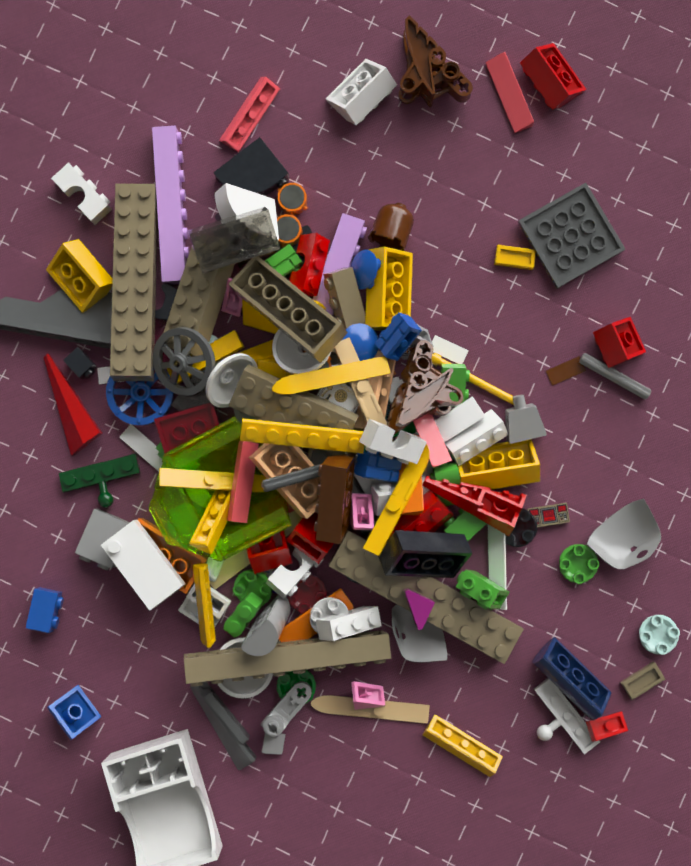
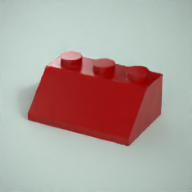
M554 43L534 48L520 62L523 72L531 78L535 89L545 98V103L552 110L564 106L586 91V88Z
M429 490L423 495L424 511L420 515H401L390 538L395 530L435 532L454 516V513L433 491Z

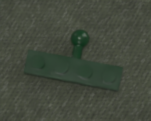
M132 454L59 473L62 492L64 493L98 485L100 491L98 504L103 508H108L113 504L114 498L108 492L106 482L141 474L137 455Z

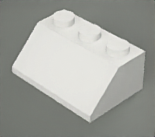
M365 59L325 99L347 121L357 125L365 119V116L372 109L378 106L385 96L392 92L397 84L386 67Z

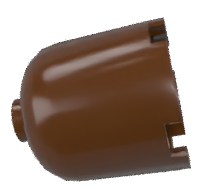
M402 203L384 205L379 210L368 235L369 241L371 243L376 241L380 244L379 247L404 251L414 223L412 213Z

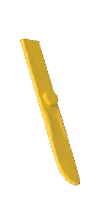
M382 356L290 375L278 380L272 386V391L283 395L296 394L390 374L387 358Z
M427 444L418 463L409 462L404 469L363 549L380 556L427 467L430 457Z
M159 468L160 487L232 490L234 473ZM254 474L252 492H264L261 485L262 481L267 479L264 475Z

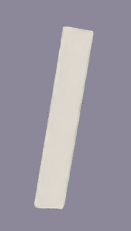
M472 396L453 408L445 416L436 419L435 422L445 443L484 418L485 415Z

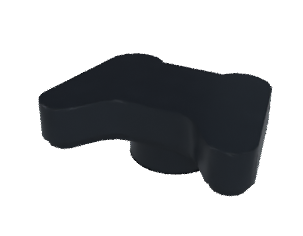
M165 283L161 287L165 293V300L162 308L155 310V319L168 320L177 293L176 288Z

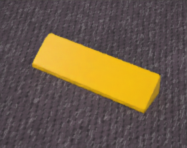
M236 330L210 343L214 352L215 363L244 348ZM206 361L193 363L192 367L203 371L206 369ZM167 368L171 378L173 370L171 368ZM187 372L189 378L194 376ZM180 374L178 376L177 384L183 382Z
M214 491L189 542L191 546L209 554L213 553L227 524L231 491Z
M207 563L193 564L201 642L207 648H210L216 641L208 565Z
M435 714L423 732L424 737L489 777L496 773L503 757Z

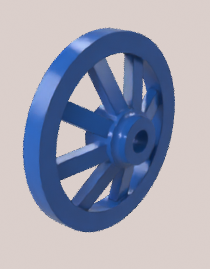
M156 372L154 374V381H148L146 384L145 381H138L137 383L135 381H126L131 386V389H114L117 381H113L111 377H109L106 386V398L112 412L122 421L140 426L152 424L155 422V418L164 416L172 405L174 393L167 388L151 389L159 379ZM141 389H144L145 391L143 396H139V391ZM114 395H131V398L118 407ZM166 395L161 408L150 398L151 396ZM135 402H138L136 418L124 413ZM144 402H147L156 413L143 418Z

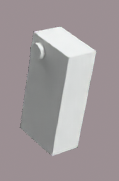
M133 520L101 544L102 548L149 610L157 607L186 584L138 520Z

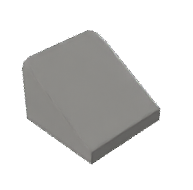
M265 733L262 753L282 754L286 734L281 733L275 738Z

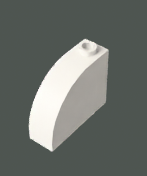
M227 183L215 192V201L219 215L234 235L249 244L263 249L270 248L279 240L275 199Z

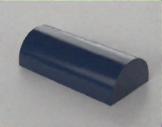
M553 637L534 657L533 664L591 720L598 719L604 713L611 696V691L563 644Z

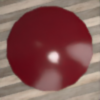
M310 575L304 582L300 580L296 585L298 587L297 591L291 597L288 595L290 605L296 611L303 614L311 609L319 600L327 598V590L324 583L318 577Z

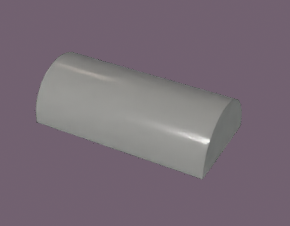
M277 595L255 619L241 646L244 652L253 656H263L275 648L290 615V604L286 597L283 599Z

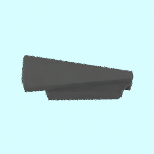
M203 682L201 686H190L236 768L242 770L253 763L257 756L246 744L250 737L249 733L207 682Z

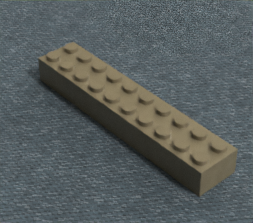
M115 184L110 377L113 381H154L153 350L155 345L157 197L155 184Z
M349 530L346 532L328 563L329 567L410 611L403 591L405 588L433 600L435 604L427 618L428 622L501 663H506L524 630L522 627L490 609H483L476 604V601L464 597L460 592L433 577L386 576L379 557L363 549L367 540Z
M379 630L358 633L335 641L313 638L280 642L276 644L270 653L263 656L247 654L241 647L184 654L186 684L195 687L203 685V682L211 681V684L223 683L224 679L232 678V681H242L246 676L259 679L264 678L265 674L270 673L273 676H283L287 671L300 674L305 673V669L311 668L314 671L326 670L327 666H334V669L345 668L346 664L363 666L366 665L367 661H374V664L385 663L386 659H391L389 634Z

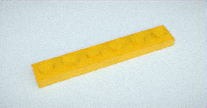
M242 418L240 441L362 454L365 446L359 442L363 431Z

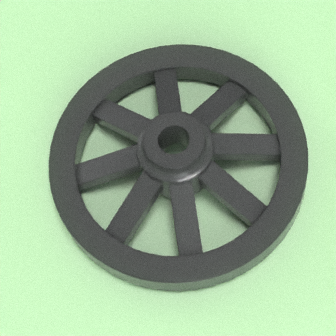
M177 327L163 333L157 340L153 350L155 372L161 383L168 390L178 395L189 396L199 393L206 388L208 377L216 363L212 347L202 334L188 327ZM181 335L191 338L182 352ZM173 336L174 353L166 344ZM198 344L203 351V355L191 357L189 355L190 352ZM163 352L170 359L169 362H163ZM206 361L205 373L192 367L193 363ZM166 368L173 370L171 378L166 373ZM187 372L202 379L200 383L194 386ZM179 374L186 387L177 384Z

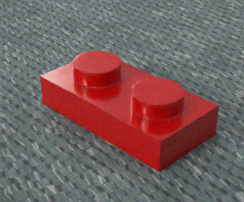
M622 711L586 722L592 742L628 731Z

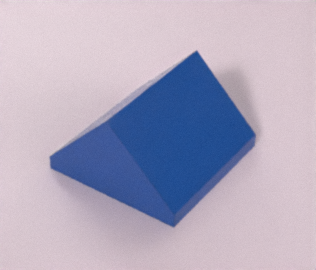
M79 685L47 707L70 740L101 718V715Z

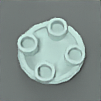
M664 615L648 617L642 622L639 629L641 644L647 651L653 654H667L676 647L679 640L680 630L669 617Z

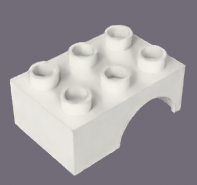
M188 729L110 753L101 765L115 812L119 811L123 815L129 827L135 849L136 866H200L218 860L223 845Z

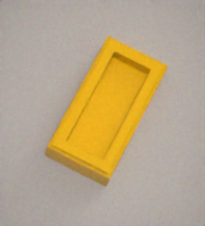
M497 245L494 265L533 270L536 252L534 249Z

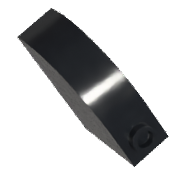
M260 137L213 172L215 178L222 186L227 183L263 196L273 192L278 187L281 189L290 179L287 170Z

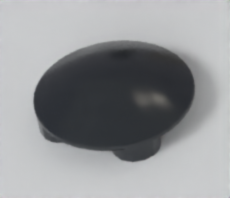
M522 508L510 536L505 535L506 544L513 547H523L535 538L537 522L528 510Z

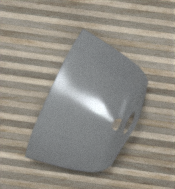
M643 498L624 506L604 521L589 537L587 545L612 567L626 569L648 559L653 554L661 541V533L650 508ZM633 546L637 547L635 551H631ZM644 550L648 551L644 557L637 558V555Z
M395 605L392 608V628L401 655L411 662L447 660V648L443 630L426 621L423 629L418 630L411 612L399 605ZM395 627L398 630L399 638L397 637ZM402 633L405 634V639H402Z

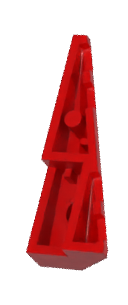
M46 354L44 356L45 365L68 447L73 456L103 433L51 355Z
M426 476L422 486L507 536H510L527 496L525 494H520L519 496L509 494V491L505 490L503 492L491 491L489 487L463 482L460 484L449 483L447 479L442 481L432 480L430 476Z

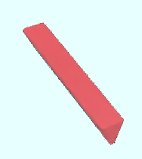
M503 52L485 64L514 133L532 127L534 120L508 57Z
M260 77L219 141L239 153L280 88L267 77Z
M426 414L414 420L413 422L420 438L425 440L429 447V460L432 467L436 468L452 461L433 415Z
M239 441L227 521L247 523L256 466L249 457L258 449L259 443Z

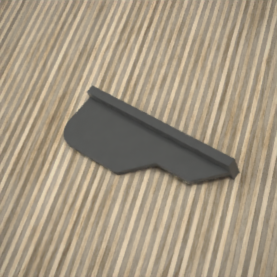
M63 289L40 303L11 297H4L0 300L1 330L111 349V292H108L105 297L83 313Z

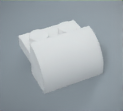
M194 584L178 611L199 624ZM210 587L214 627H216L232 601Z

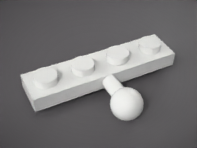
M549 678L534 688L538 696L556 717L549 725L539 726L537 736L540 740H550L553 736V731L562 725L584 754L600 743L599 740L591 741L586 723Z

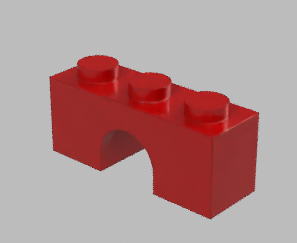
M318 233L300 235L296 253L304 257L305 262L302 268L298 271H293L290 277V282L308 297L318 295L330 244L329 239Z

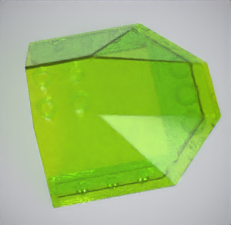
M233 417L164 454L161 468L234 473L242 424L236 417ZM255 466L254 474L263 475L262 472ZM158 473L154 494L148 507L167 544L213 558V560L219 562L292 526L286 500L276 489L268 492H252L247 523L227 521L213 553L209 554L191 546L189 542L215 490L160 487Z

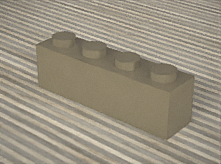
M345 267L323 274L324 286L328 290L329 304L334 311L335 318L342 323L345 329L353 324H365L366 315L353 267Z

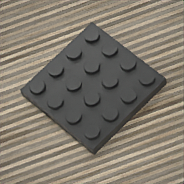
M587 183L582 184L518 221L519 226L535 250L556 289L625 250Z

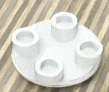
M323 598L312 607L310 624L314 631L318 633L316 620L331 615L349 614L348 608L337 598Z

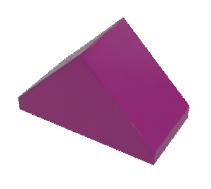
M405 588L403 591L416 628L421 630L435 602Z

